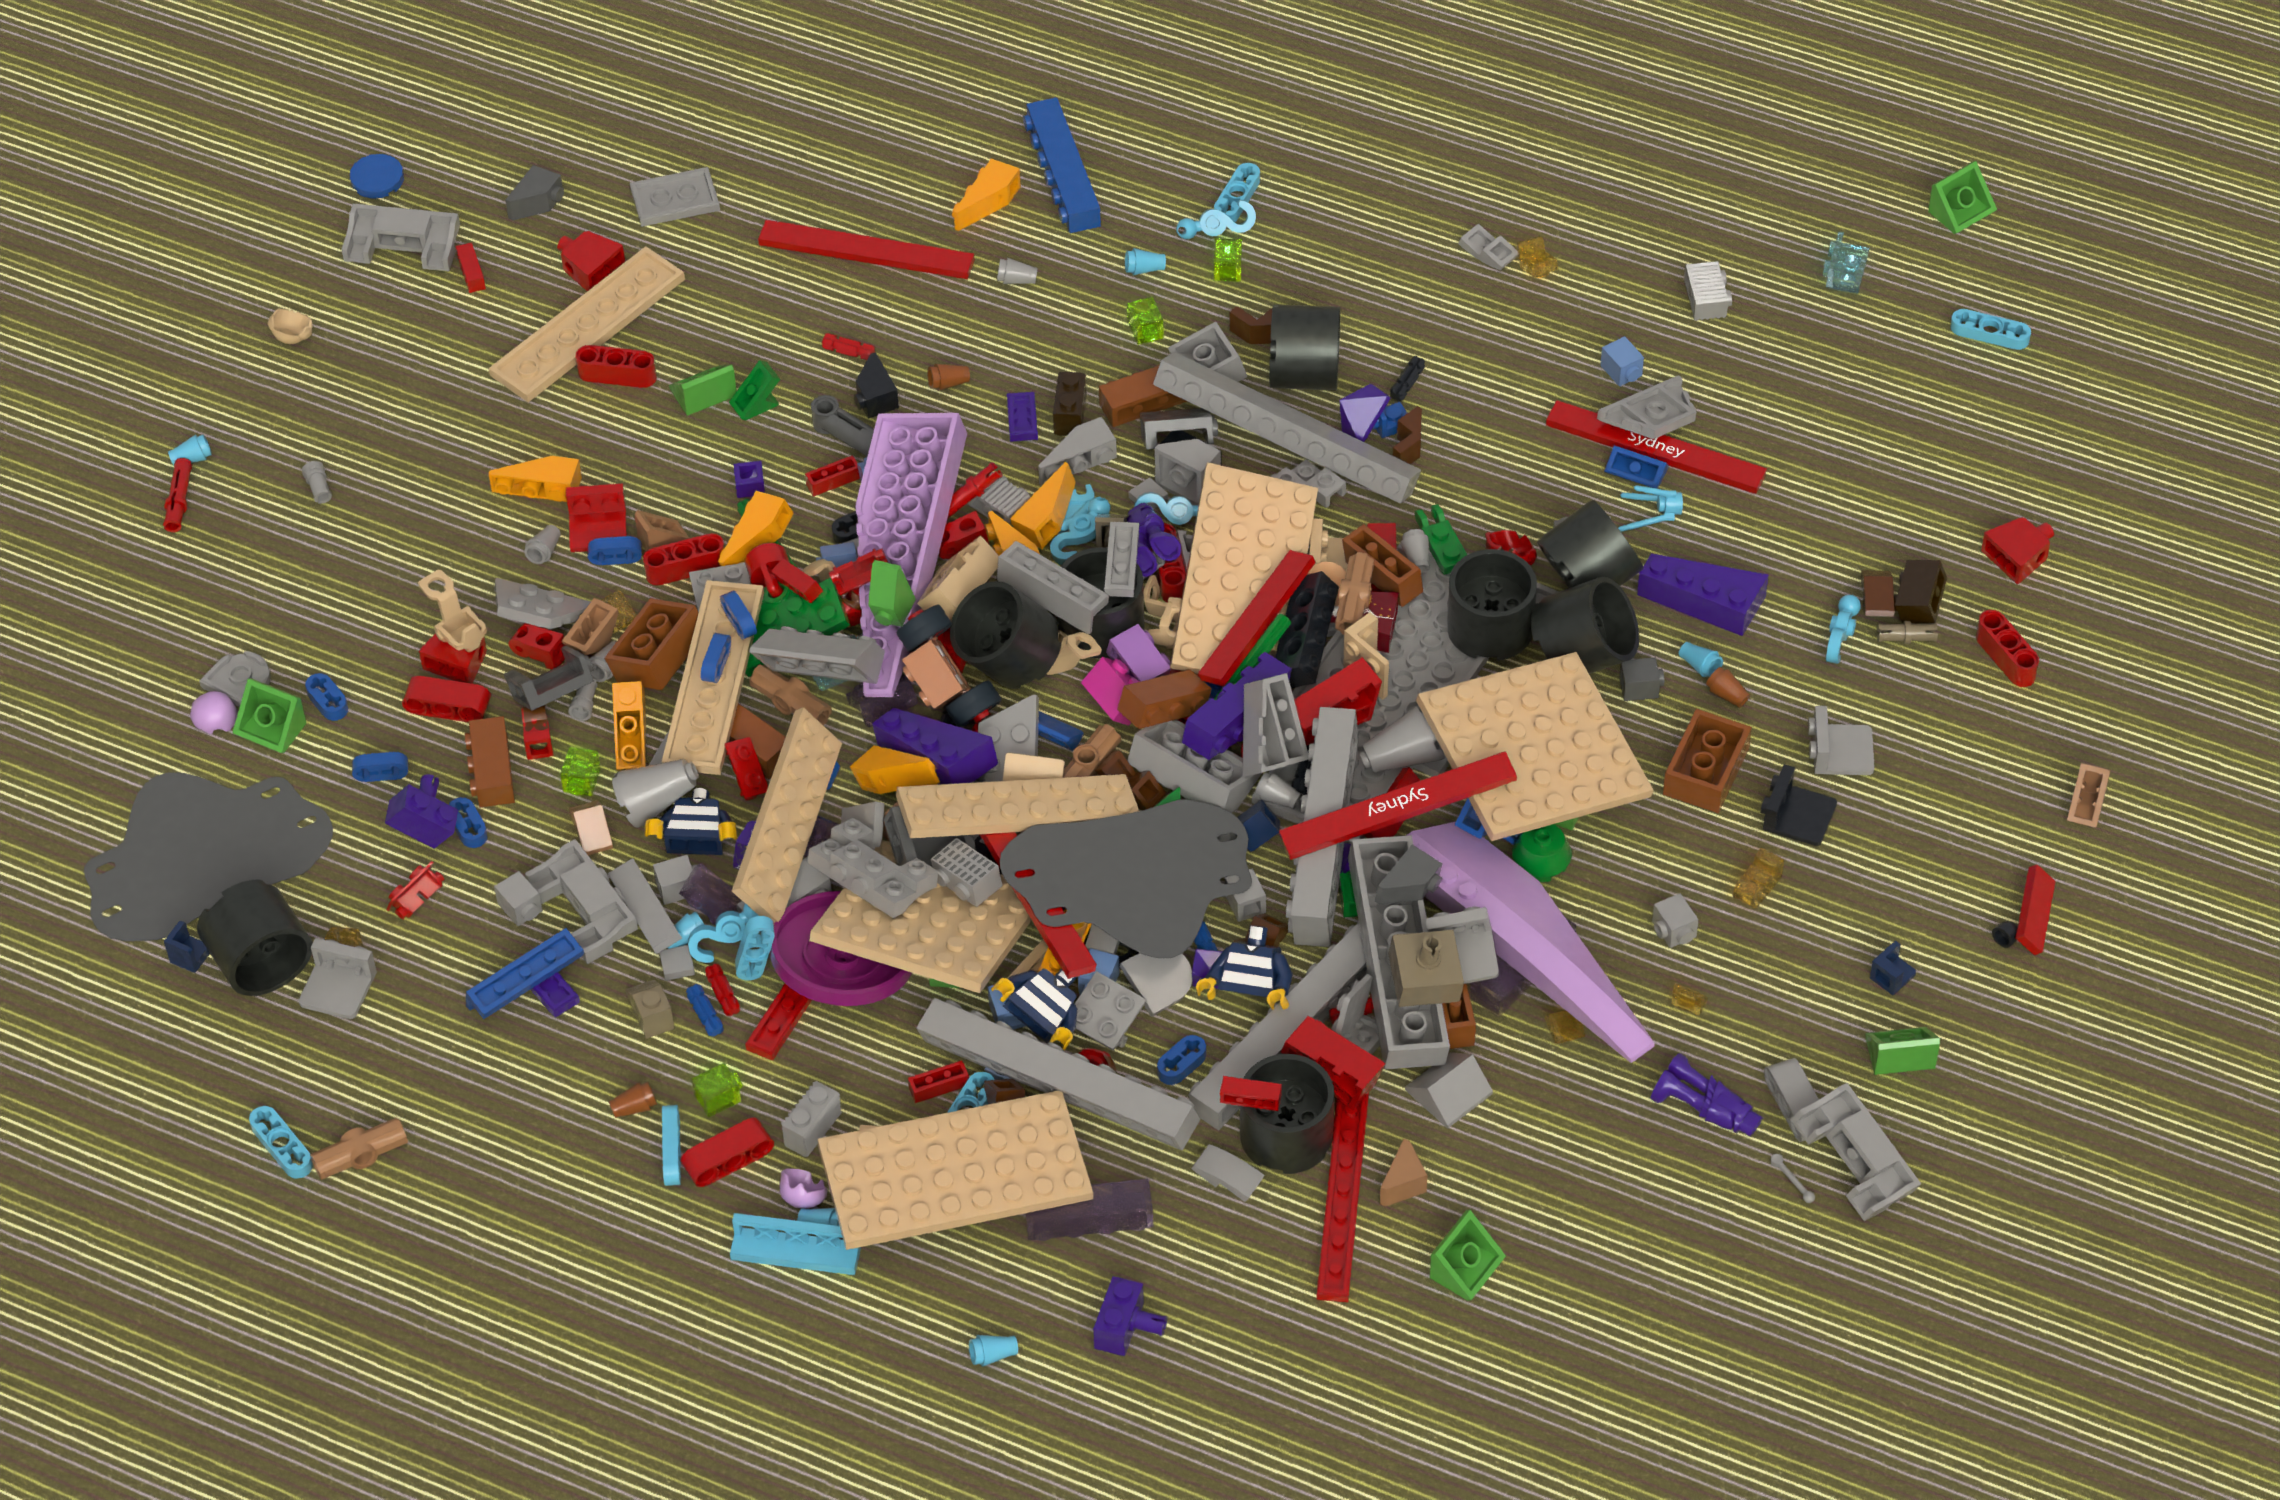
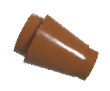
M935 363L933 367H928V384L931 389L941 391L970 381L968 366Z
M1717 668L1706 682L1711 693L1736 705L1738 708H1741L1750 698V694L1729 669Z
M638 1082L613 1100H610L609 1104L615 1118H618L620 1116L650 1111L652 1106L657 1105V1101L649 1082L643 1084Z

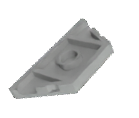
M1678 375L1599 409L1597 419L1655 439L1694 422L1697 412L1694 405L1690 402L1688 392L1683 390V380Z
M500 578L495 579L494 592H496L497 616L553 629L563 624L576 622L579 614H582L590 604V601L564 595L561 591H547L539 589L533 584H520Z
M1031 695L978 723V733L992 737L999 763L977 779L979 782L984 779L986 782L1003 781L1005 755L1008 752L1038 756L1039 697L1037 695Z

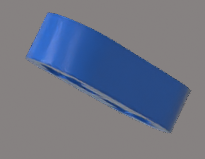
M636 537L597 538L588 544V559L595 565L631 564L642 558V543Z
M733 590L721 595L720 602L722 608L740 638L743 640L757 634L755 622L736 591Z
M720 633L713 635L701 667L702 681L719 682L731 649L730 635Z
M317 673L311 675L306 680L305 687L309 699L326 719L337 721L347 715L348 704L346 697L329 676ZM319 686L320 688H324L325 692L322 693L319 688L315 687ZM332 701V703L338 707L335 708L334 706H329V702Z
M400 752L362 754L352 760V776L361 782L397 780L404 778L408 774V758Z
M462 797L452 800L449 805L458 809V811L462 810L467 815L465 818L459 812L457 815L455 831L461 842L469 848H477L484 845L488 837L486 826L473 802ZM472 827L474 832L478 834L473 836L472 833H469L468 828Z
M1196 1035L1182 1038L1158 1060L1157 1075L1159 1080L1167 1085H1175L1185 1079L1206 1059L1205 1041ZM1188 1048L1192 1050L1190 1053L1187 1054ZM1176 1066L1177 1071L1169 1070L1166 1072V1067L1172 1069Z

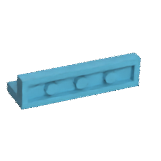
M734 1213L732 1220L734 1238L730 1250L731 1260L855 1275L861 1247L846 1250L844 1241L839 1239L843 1238L840 1226ZM742 1226H750L755 1229L743 1228Z

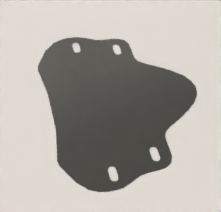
M186 773L157 775L146 782L138 792L130 812L123 842L117 847L91 858L84 867V875L92 893L90 911L92 921L96 928L110 939L150 941L165 938L179 921H183L187 925L200 917L204 908L210 910L217 901L224 897L221 892L235 884L260 879L265 884L272 885L307 872L328 848L333 837L331 820L322 808L303 799L293 786L282 777H270L245 789L234 790ZM275 787L280 788V792L267 799L261 797V794ZM310 816H315L317 819L314 823L303 828L297 826L299 821ZM109 862H114L116 865L105 873H96L98 867ZM120 905L122 907L121 911L109 917L102 916L103 911L113 906Z
M1187 799L1176 800L1139 812L1100 819L1034 825L1011 840L1002 851L1000 857V868L1005 880L1026 898L1035 916L1042 924L1059 927L1082 922L1092 923L1129 948L1154 958H1173L1186 951L1192 945L1200 930L1210 901L1218 897L1244 893L1252 884L1251 874L1246 862L1248 834L1242 822L1234 814L1218 806ZM1234 833L1237 835L1235 840L1221 842L1217 839L1222 834ZM1032 869L1035 872L1030 877L1017 878L1015 876V872ZM1236 875L1240 878V881L1236 883L1222 884L1220 882V879L1223 877ZM1057 907L1067 909L1065 914L1055 916L1047 914L1048 909Z

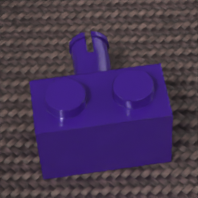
M427 774L420 778L419 789L408 784L389 800L385 824L435 849L454 834L458 809L436 798L439 779L437 777L434 778V775Z
M1112 1276L1093 1328L1094 1349L1125 1357L1132 1335L1136 1329L1158 1334L1159 1336L1164 1335L1163 1330L1166 1329L1168 1317L1142 1311L1144 1305L1143 1283Z

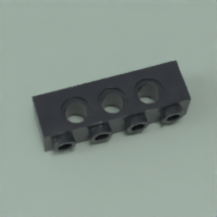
M1322 571L1306 575L1289 599L1285 616L1290 619L1291 625L1279 639L1275 658L1292 668L1289 679L1291 689L1316 683L1339 586Z

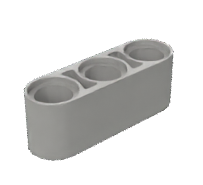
M1796 1058L1765 1067L1764 1076L1768 1088L1790 1129L1799 1142L1805 1141L1790 1119L1800 1109L1816 1102L1819 1098Z

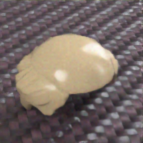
M278 308L268 320V326L272 334L278 341L284 344H297L312 335L313 325L311 318L300 312L295 313L293 310L289 311L288 309Z

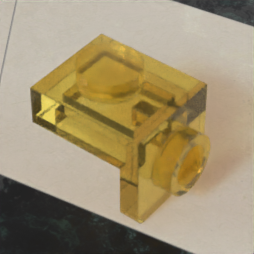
M1536 236L1517 243L1520 268L1532 277L1542 278L1549 275V272L1558 270L1557 259L1545 251L1543 237Z

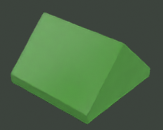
M1976 161L1969 163L1932 185L1928 212L1953 234L1964 230L1997 210Z
M732 364L718 365L669 385V388L688 416L733 397L736 393L734 368Z
M248 678L232 733L280 753H285L306 725L301 698Z
M1927 1027L1865 1033L1874 1075L1936 1068L1940 1038Z
M1471 1210L1464 1212L1432 1252L1430 1263V1279L1466 1300L1473 1299L1506 1257Z

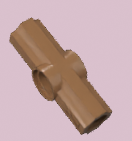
M1357 552L1349 557L1345 579L1341 580L1335 629L1339 630L1343 635L1344 630L1363 617L1364 610L1368 609L1371 595L1370 582L1374 570V559L1370 558L1367 553Z
M761 664L753 670V674L749 679L750 686L770 698L773 705L785 715L794 714L796 710L804 707L823 726L828 722V718L832 713L831 706L811 694L807 686L796 677L788 679L777 671H772L766 665Z
M1107 724L1099 725L1085 744L1075 748L1073 759L1064 769L1063 778L1099 776L1095 770L1119 745L1121 735L1112 726Z
M396 1117L366 1131L363 1128L351 1129L341 1137L340 1142L310 1154L317 1175L322 1180L350 1167L355 1169L367 1168L376 1162L378 1155L408 1143L400 1120Z

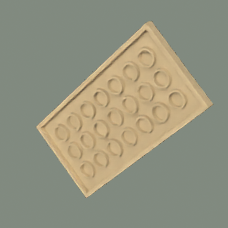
M1207 462L1170 668L1181 671L1190 669L1195 674H1198L1289 550L1308 553L1318 488ZM1289 599L1278 614L1286 615ZM1279 640L1272 648V650L1268 653L1274 658L1276 655Z
M1053 1091L818 1139L821 1160L846 1250L1093 1200L1091 1183L1063 1092Z

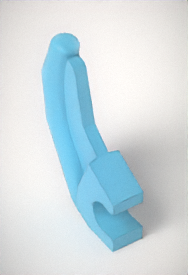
M1090 484L1085 485L1086 494L1084 495L1077 494L1076 489L1073 490L1059 533L1069 530V523L1073 517L1089 513V503L1095 498Z

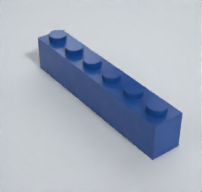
M1058 98L1026 104L1027 115L1023 116L1026 131H1031L1030 140L1032 148L1038 149V163L1040 168H1045L1044 177L1047 186H1052L1051 195L1054 205L1059 204L1058 212L1061 223H1066L1069 233L1101 227L1100 206Z

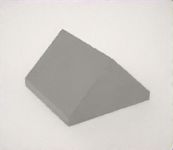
M1450 1052L1445 1065L1430 1067L1405 1086V1090L1447 1129L1493 1094V1090L1473 1054Z

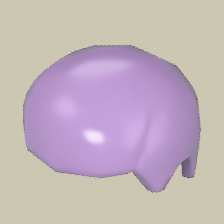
M210 691L194 700L190 718L196 728L208 734H213V731L217 729L227 732L235 725L238 710L229 696L221 692Z
M785 1169L781 1171L780 1194L789 1205L801 1209L814 1208L827 1197L828 1189L824 1186V1181L820 1180L818 1184H814L809 1171L800 1169Z

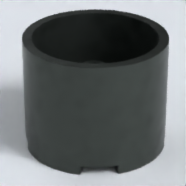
M1273 305L1269 373L1270 388L1337 391L1340 307Z
M1593 499L1544 534L1537 542L1549 563L1556 569L1568 588L1599 577H1608L1621 586L1644 569L1640 559L1606 512Z
M1096 547L1079 551L1070 556L1061 567L1105 592L1108 548ZM1138 564L1136 565L1134 597L1109 596L1108 604L1093 617L1092 632L1089 635L1095 639L1102 651L1100 655L1090 658H1110L1106 653L1109 640L1136 624H1139L1144 631L1143 574ZM1058 617V630H1061L1067 636L1083 632ZM1080 641L1078 645L1080 649H1091L1089 644Z
M1498 549L1476 551L1457 562L1449 578L1447 616L1448 635L1457 649L1472 658H1476V656L1497 657L1498 661L1514 657L1529 645L1532 638L1531 615L1536 604L1537 578L1532 567L1518 555Z
M1599 577L1546 596L1539 603H1536L1532 610L1531 628L1533 639L1540 642L1547 659L1577 652L1587 672L1591 674L1629 661L1637 653L1639 628L1634 609L1623 589L1608 577Z
M988 582L973 589L960 602L951 621L950 641L955 653L1002 686L1011 689H1020L1021 685L1027 684L1034 679H1042L1054 665L1061 648V642L1058 641L1057 625L1059 623L1057 619L1046 609L1004 582Z
M260 879L240 882L222 891L221 893L224 897L217 901L210 910L204 908L197 924L198 935L231 987L237 993L246 996H258L273 992L292 981L309 962L312 955V940L277 887L265 884Z
M1295 1054L1273 1055L1257 1062L1248 1070L1243 1079L1282 1084V1095L1278 1111L1240 1106V1140L1245 1153L1258 1166L1264 1165L1272 1169L1283 1170V1174L1299 1173L1313 1168L1325 1158V1153L1328 1151L1333 1139L1334 1086L1330 1076L1315 1061Z

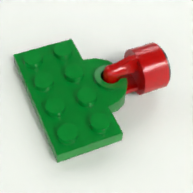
M764 543L756 546L747 554L745 565L752 585L764 586V596L756 626L757 634L754 635L752 645L768 629L780 630L783 626L794 628L801 633H806L807 630H816L826 636H831L833 633L851 626L841 597L831 577L818 583L823 592L812 603H809L778 582L771 572L782 559L790 563L783 546L776 543ZM750 653L745 674L750 677L758 665L765 664Z

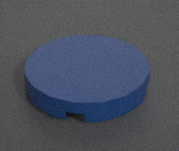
M368 155L354 163L350 170L351 186L357 190L359 195L373 199L389 196L388 193L393 190L396 192L404 181L403 167L397 159L390 155Z

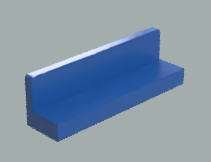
M567 928L466 991V1007L469 1011L475 1008L480 1016L485 1019L582 957L584 950Z

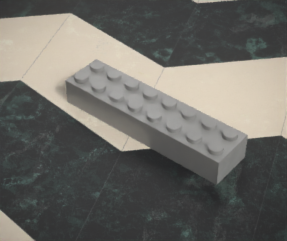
M1320 707L1319 718L1313 719L1312 736H1315L1314 744L1310 743L1308 759L1311 761V767L1306 769L1305 773L1307 795L1302 796L1301 813H1304L1303 821H1299V823L1350 806L1359 742L1356 709ZM1345 841L1294 859L1296 874L1292 873L1290 878L1292 900L1287 901L1286 918H1289L1288 933H1293L1295 945L1331 946L1339 888V874L1341 873Z
M1412 835L1352 839L1348 855L1368 975L1373 976L1370 990L1382 1059L1386 1063L1384 1069L1445 1065L1450 1049L1442 1003L1398 1007L1388 955L1393 935L1428 932L1423 899L1389 904H1378L1375 902L1378 885L1413 844Z

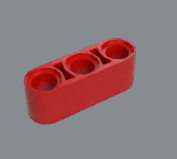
M585 345L576 351L578 375L583 381L647 388L652 386L657 380L655 360L650 352L595 345Z
M1164 523V532L1177 537L1175 528L1170 524ZM1180 553L1177 559L1165 561L1164 566L1155 571L1161 597L1167 603L1169 597L1182 599L1186 571Z
M710 533L647 550L643 555L646 580L652 585H664L690 578L689 572L721 567L718 560L724 548L722 537L718 534Z
M1990 609L1982 612L1979 616L1976 632L1977 642L2014 685L2028 687L2034 684L2039 665L2037 653L2001 612Z
M414 676L410 679L402 700V706L412 714L469 723V721L484 718L491 693L487 688L478 684Z
M753 1117L691 1147L682 1155L680 1162L697 1187H705L766 1156L773 1149L774 1141L759 1119Z

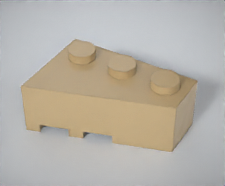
M979 536L939 567L917 604L924 611L939 604L952 621L953 615L964 597L976 587L985 584L996 571L999 555Z

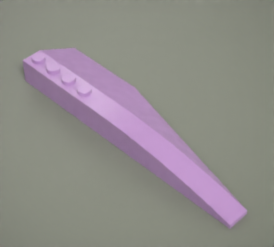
M959 413L878 414L856 501V514L858 516L856 527L859 539L857 551L858 557L872 552L874 548L876 550L883 549L888 563L901 566L916 598L907 618L922 609L917 603L931 582L935 571L967 437V431ZM869 582L859 587L860 607L862 610V617H860L863 636L875 639L876 643L885 650L877 684L863 682V693L865 697H893L903 672L902 668L905 666L902 659L908 656L910 652L906 650L903 642L897 636L896 632L900 628L899 626H885L875 620L868 605Z
M1456 822L1415 830L1406 835H1412L1414 846L1442 863L1440 872L1442 881L1435 892L1429 891L1426 894V898L1442 911L1450 914L1462 912L1464 909L1473 906L1486 907L1491 923L1496 954L1630 1063L1655 1046L1654 1041L1536 878L1484 837L1479 839L1455 826Z

